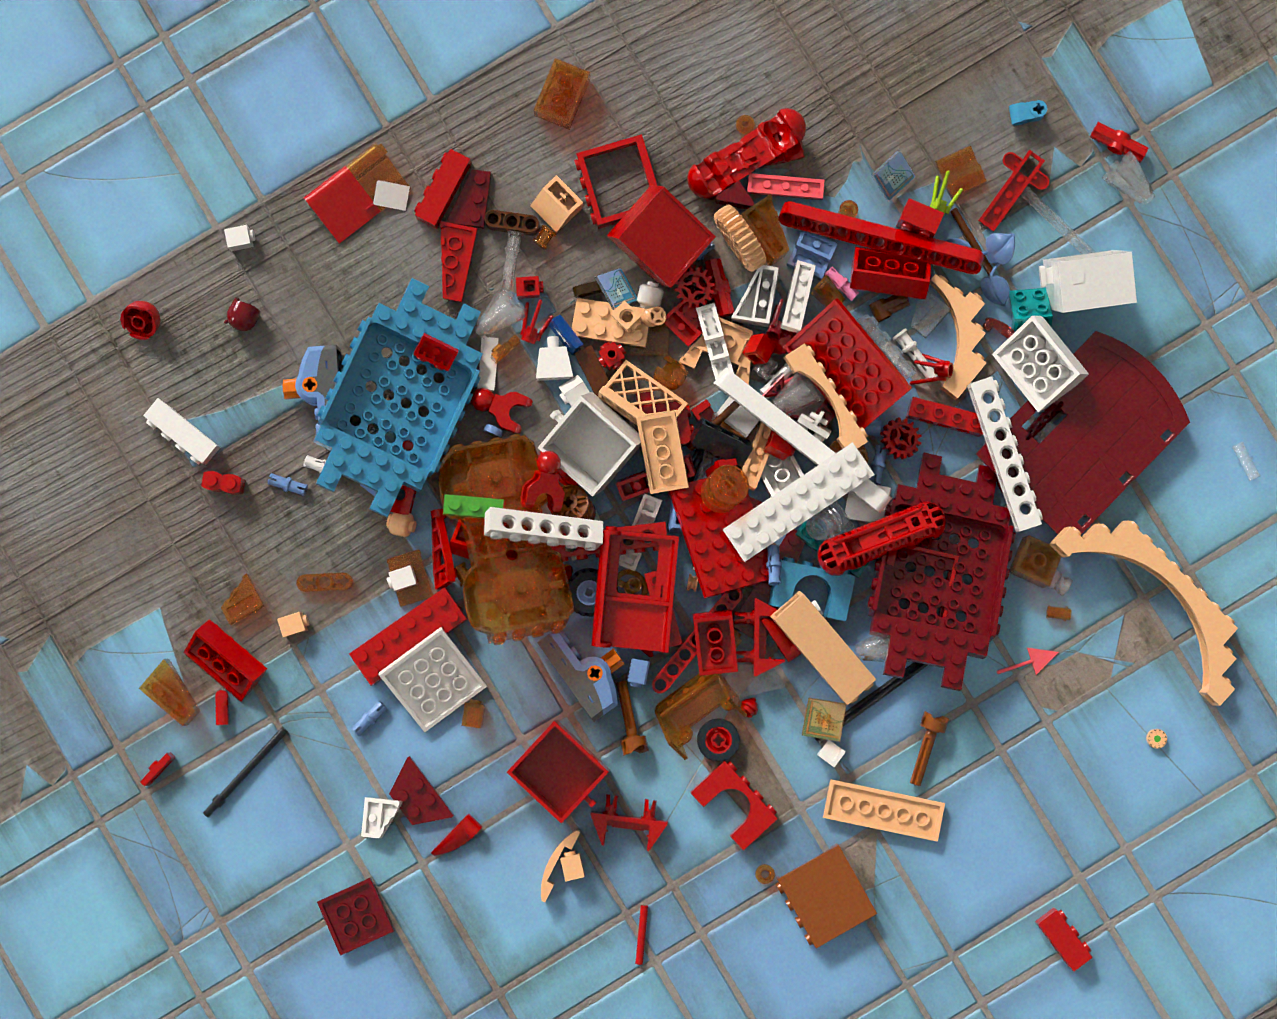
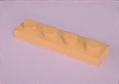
M761 421L752 442L753 450L743 465L736 482L752 491L757 488L769 454L763 450L771 429Z

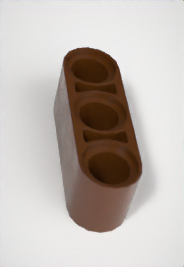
M490 210L484 217L487 227L493 231L534 236L540 230L539 221L533 215ZM496 216L499 218L497 223H489L491 217ZM515 219L517 224L514 227H510L507 225L509 220ZM529 222L536 223L534 229H527L526 225Z

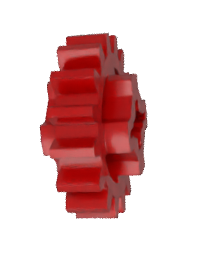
M693 265L690 267V271L687 269L680 277V280L675 283L678 287L674 291H679L680 294L677 298H683L682 304L689 302V307H692L695 303L698 308L701 303L703 305L707 304L706 299L711 300L713 298L711 294L715 293L716 290L712 286L716 285V282H711L714 276L707 275L708 269L701 271L702 266H699L695 270ZM694 274L691 280H685L687 276ZM696 283V287L699 288L697 290H694V286L691 285ZM699 293H705L702 298L697 299Z
M900 417L896 418L895 421L892 419L883 426L885 431L880 433L884 437V439L880 440V443H885L882 449H888L887 455L894 454V459L900 457L901 460H904L907 457L913 456V453L919 450L916 446L921 445L918 438L922 437V435L916 433L919 427L913 428L914 422L908 424V418L902 421Z

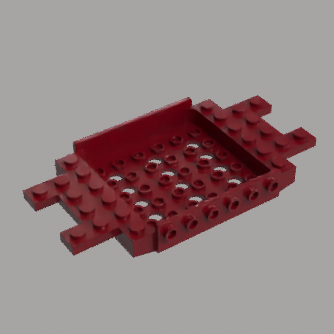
M923 452L916 488L898 484L895 489L894 499L886 506L884 516H889L924 501L932 502L939 506L946 518V526L941 534V538L934 540L929 537L915 546L959 556L958 562L954 566L956 571L955 579L951 586H949L950 581L945 580L943 577L944 571H952L954 559L901 548L897 550L895 563L892 566L886 564L888 551L875 562L874 571H876V576L872 580L871 589H873L872 596L869 597L867 606L870 608L868 616L872 617L869 635L889 639L883 675L902 679L904 677L906 661L918 662L944 668L941 687L961 691L967 656L985 659L988 654L989 642L999 635L1001 625L998 624V620L1002 616L1004 608L1001 605L1002 598H1005L1007 590L1004 587V583L1008 579L1010 572L1007 565L1011 561L1013 553L1010 550L1011 543H1014L1016 533L1013 532L1014 526L1009 525L1010 513L1008 508L993 505L997 475L988 466H978L976 482L940 475L942 456ZM917 517L911 519L913 526L920 525ZM950 535H958L960 542L952 544L949 540ZM971 538L976 539L979 543L978 547L971 548L968 545V540ZM906 563H914L916 570L908 572L905 569ZM927 566L932 567L935 571V574L931 577L924 573V568ZM967 574L972 577L970 585L962 582L963 575ZM899 600H908L909 608H900ZM925 603L928 606V612H919L918 604ZM937 608H946L947 616L939 617L937 615ZM958 611L966 614L965 621L960 622L956 619Z

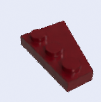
M471 170L446 222L484 229V217L487 210L491 180L490 171Z

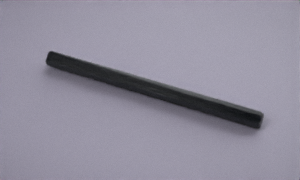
M913 662L905 668L902 679L891 678L844 713L842 727L928 665ZM814 737L818 743H821L824 740H826L823 738Z

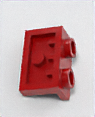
M424 333L413 355L420 361L434 364V367L439 370L449 371L459 350Z

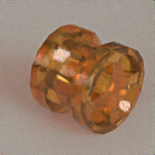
M846 200L840 205L838 214L855 218L858 213V205L852 200Z

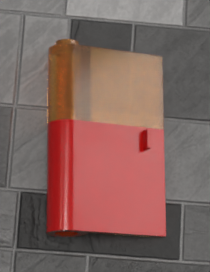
M376 142L304 197L305 201L339 244L386 208L373 204L378 180L409 186L385 155L387 150L381 143L379 145Z

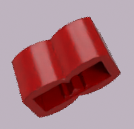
M215 471L203 472L201 486L213 492L224 491L232 495L244 494L246 480L234 474L222 475Z

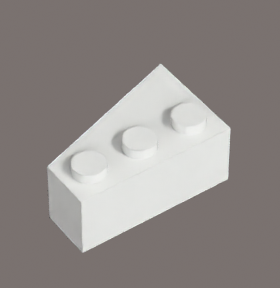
M763 265L757 269L731 317L732 322L762 327L770 326L779 267Z

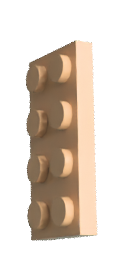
M577 298L571 329L578 337L611 343L615 341L617 344L646 348L649 327L645 325L643 319L640 322L641 326L636 331L628 333L612 317L611 313L616 309L612 303ZM632 307L642 318L643 312L646 309ZM625 315L623 321L626 323L631 322L633 315Z
M675 410L636 417L650 494L688 488L689 483Z

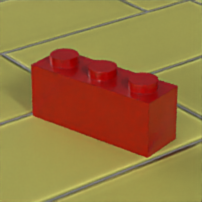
M1052 908L1037 919L1035 923L1072 971H1076L1093 958L1089 953L1092 950L1085 941L1081 943L1078 939L1080 934L1073 925L1069 927L1066 923L1068 918L1063 911Z

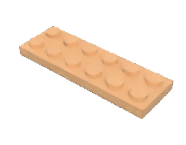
M830 779L823 818L938 842L945 803Z

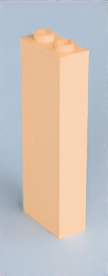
M798 591L770 616L845 704L854 703L864 690L867 691L873 686L876 678L802 592Z

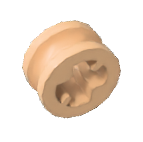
M689 573L687 590L693 589L696 592L697 575L692 576Z

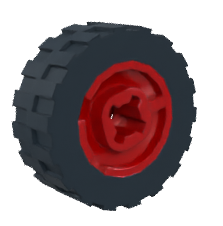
M711 719L699 729L697 735L699 750L706 758L712 761L728 760L739 748V733L736 727L725 719Z

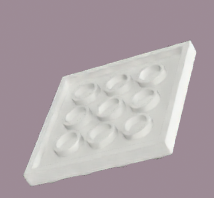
M442 627L378 673L424 732L428 731L487 687Z

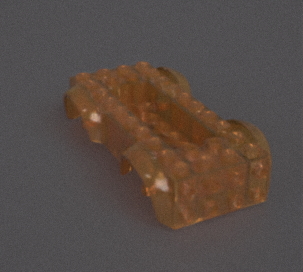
M514 434L505 439L497 437L488 442L475 441L471 445L466 446L463 444L454 445L444 457L439 472V491L442 506H444V495L448 494L504 499L503 509L543 513L542 507L547 503V495L545 493L537 497L532 508H523L520 502L523 485L534 476L535 470H538L536 462L538 454L534 442L527 438L526 435ZM448 516L450 519L462 524L471 568L465 576L463 589L467 617L475 630L487 635L488 644L500 645L504 644L506 640L520 641L525 639L526 636L532 635L535 638L543 636L546 632L556 634L565 629L569 617L575 612L561 553L551 550V546L547 545V543L531 544L525 540L514 542L507 541L504 538L492 539L490 536H484L485 519ZM507 523L503 524L505 528L510 529ZM522 525L523 529L528 531V527ZM541 527V530L544 533H547V530L544 527ZM510 550H514L518 555L514 561L506 557V553Z

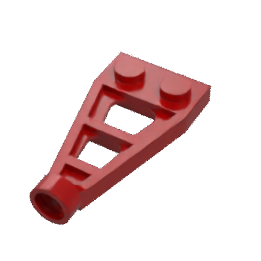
M435 509L430 511L432 519L433 577L435 590H441L456 581L457 571L454 568L444 519L447 516L443 515V509ZM441 552L445 562L443 565H441Z

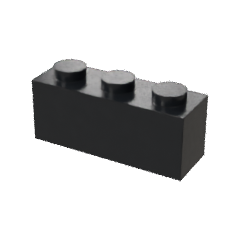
M702 417L690 436L691 443L696 449L709 451L710 455L715 458L721 457L725 460L736 458L737 465L743 467L753 450L750 440Z

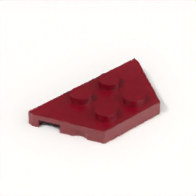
M411 756L407 757L389 795L393 800L402 801L400 809L412 825L452 818L454 814Z

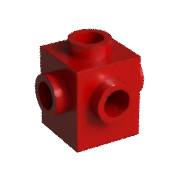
M614 341L611 344L607 342L600 347V357L598 360L603 368L607 366L609 371L613 368L614 370L620 368L625 361L624 354H626L621 344L617 345ZM611 351L615 352L613 358L608 356V353Z

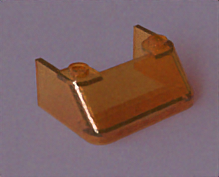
M697 674L660 701L655 707V714L667 743L684 760L688 759L683 745L688 743L693 736L691 727L720 705L726 711L736 709L743 717L747 716L738 695L722 674L703 676Z

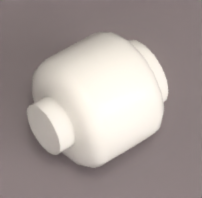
M648 281L647 284L640 285L637 302L640 303V307L648 309L661 305L664 291L658 287L659 283Z

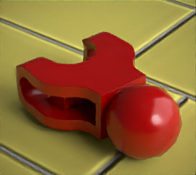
M478 388L473 392L471 404L476 410L481 412L488 411V413L494 415L500 428L515 434H520L522 429L518 423L511 420L509 416L510 410L515 406L529 408L533 403L531 398L518 392H510L503 396L495 394L494 396L493 392L488 388Z
M545 451L536 460L538 470H535L534 476L525 482L522 487L520 502L523 508H532L537 497L545 493L547 495L548 509L551 512L558 513L561 511L565 495L563 488L558 482L559 475L555 474L561 467V459L555 452Z

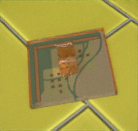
M808 698L802 736L840 742L847 704Z

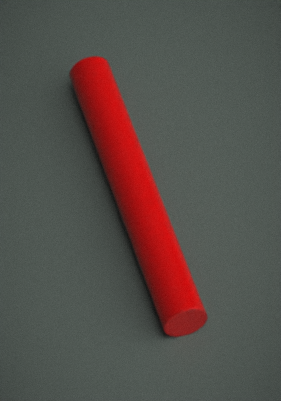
M641 905L635 961V964L643 965L648 905Z

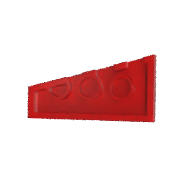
M440 221L443 299L462 303L478 229Z

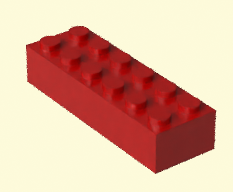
M444 587L353 650L349 655L370 686H374L382 680L378 674L380 671L437 629L442 627L446 634L466 622L468 618L448 589Z

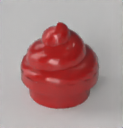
M756 698L741 701L739 712L748 718L756 715L758 712Z

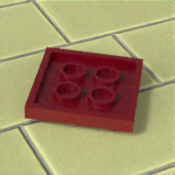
M371 877L317 901L340 956L395 931Z

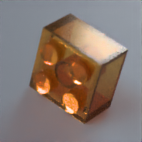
M1028 535L1022 537L1009 573L1045 588L1050 586L1061 556L1048 543Z

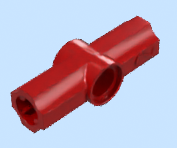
M1097 122L1090 135V138L1106 145L1107 149L1117 155L1123 154L1138 163L1142 162L1149 149L1131 139L1128 133L1122 130H1114L1100 122Z
M721 258L706 261L707 275H713L714 277L711 279V282H716V285L712 286L716 292L711 295L714 298L718 317L733 315L734 308L730 297L731 290L728 279L725 277Z

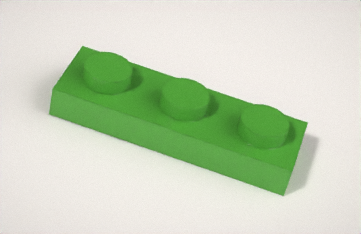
M445 494L443 515L485 519V512L490 507L503 508L504 499Z

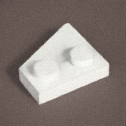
M365 797L361 836L382 838L400 809L402 801Z

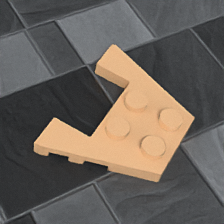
M719 317L730 361L732 364L739 366L735 375L749 385L751 361L742 353L751 335H753V331ZM703 334L689 348L687 353L680 358V364L695 369L702 352L708 353Z

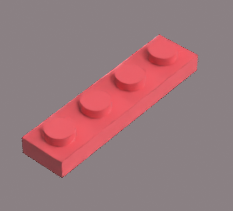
M754 173L748 175V194L823 200V179Z

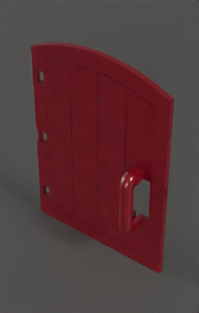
M1095 331L1073 353L1089 373L1088 376L1072 390L1049 405L1026 430L1022 425L1037 411L1029 400L1010 418L1012 425L1010 431L1017 439L1018 446H1016L1018 454H1021L1023 457L1024 465L1022 467L1024 472H1027L1029 475L1030 483L1028 484L1030 490H1033L1035 493L1036 508L1040 509L1043 521L1057 535L1063 528L1070 526L1075 527L1082 534L1190 423L1178 395L1160 371L1143 355L1127 344L1098 331ZM1063 411L1067 416L1038 443L1034 437L1057 413ZM1168 429L1172 434L1164 441L1160 436ZM998 430L995 436L998 440L1002 441L1004 433ZM985 443L975 455L996 474L987 444ZM1002 450L1003 458H1010L1009 450ZM1010 467L1008 475L1012 478L1016 476V470ZM1127 472L1131 476L1123 484L1119 478ZM1017 485L1014 488V493L1017 496H1021L1023 490ZM1086 515L1090 519L1081 527L1078 521Z

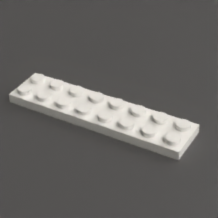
M852 442L725 527L723 531L745 562L875 474Z

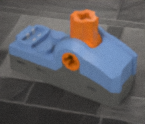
M337 345L308 347L302 359L298 377L296 379L283 380L284 399L301 398L306 403L317 406L314 412L315 419L319 420L320 417L317 414L321 406H325L328 401L325 397L329 389H333L336 384L333 380L337 372H341L343 369L341 349ZM316 424V434L320 427L318 424Z
M561 627L537 642L594 722L618 705L617 691L612 673L625 663L614 648L601 658L587 657L580 661L578 658L581 656L574 646H569L572 642ZM593 668L595 670L600 669L599 678L591 677Z

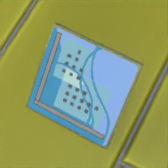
M901 150L894 153L871 174L888 202L916 177Z
M621 267L595 276L612 310L616 309L624 300L628 304L637 302V295Z

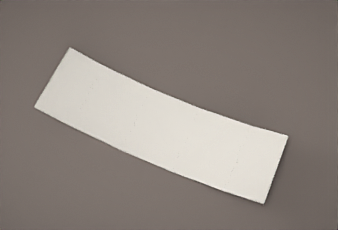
M481 337V353L483 355L480 359L479 377L481 378L477 389L488 388L489 390H494L498 338Z

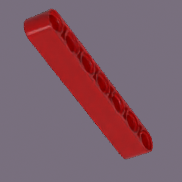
M741 589L736 590L739 593V598L735 601L730 600L729 592L724 593L709 612L716 611L718 605H724L727 610L733 611L742 599L743 593ZM695 631L689 635L652 681V688L655 692L665 693L697 655L696 645L692 643ZM683 649H687L691 654L690 658L686 661L682 660L679 656L680 651ZM675 664L678 667L676 675L668 674L667 667L669 665ZM658 679H663L666 682L665 689L657 690L655 682Z

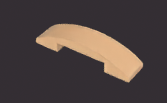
M577 829L569 834L557 846L550 857L542 878L541 901L546 902L555 884L548 880L564 847L572 850L581 832Z

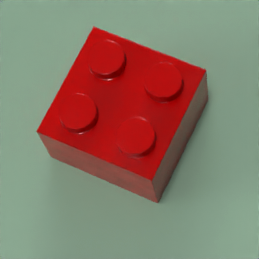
M909 198L896 227L900 230L933 238L944 212Z

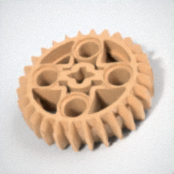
M726 205L714 214V220L734 255L748 271L753 272L766 263L765 253L754 232H752L750 226L742 218V215L731 205Z

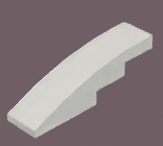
M715 303L698 307L696 310L716 380L725 368L733 372Z

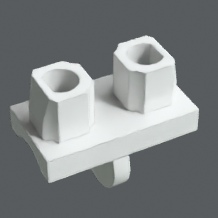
M821 411L819 415L811 412L810 417L802 413L797 420L800 426L805 430L809 428L814 431L813 436L821 442L829 437L831 430L825 427L828 421L822 418L825 412Z

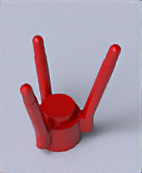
M541 299L538 301L530 326H527L529 302L525 303L523 325L520 333L522 335L521 340L534 345L536 340L540 342L541 336L553 319L551 315L539 333H537L538 329L534 328L541 308Z
M922 354L925 359L936 363L914 360V363L934 367V373L938 377L910 381L909 384L946 381L953 374V363Z

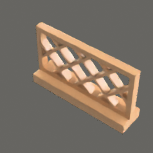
M627 360L624 361L608 383L599 390L598 397L605 404L635 425H637L636 417L656 414L655 404L666 402L667 411L665 412L670 411L668 402H678L681 406L678 410H675L676 418L679 417L688 405L686 401ZM628 367L633 371L634 377L623 378L622 372ZM645 379L648 381L649 388L638 389L637 380ZM635 381L636 389L625 391L624 382ZM613 383H621L622 391L614 392L610 387ZM653 391H662L665 399L654 400ZM650 392L651 400L641 402L639 393ZM637 393L638 402L630 403L627 401V394ZM652 404L653 413L645 414L641 406Z

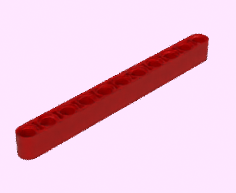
M792 201L783 204L778 216L779 222L787 227L968 274H978L984 260V254L978 249L931 237L927 238L916 233Z

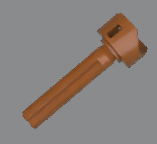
M627 681L617 682L616 685L627 738L620 741L623 756L633 751L638 753L647 752L649 749L646 736L638 735Z
M924 711L920 725L925 727L926 732L912 773L911 784L921 786L936 735L939 732L945 733L949 718L945 716L933 718L930 713Z

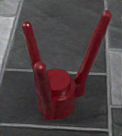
M783 299L780 300L779 305H775L771 323L766 332L767 336L773 340H780L781 336L786 337L789 332L781 328L782 321L778 320L784 302Z

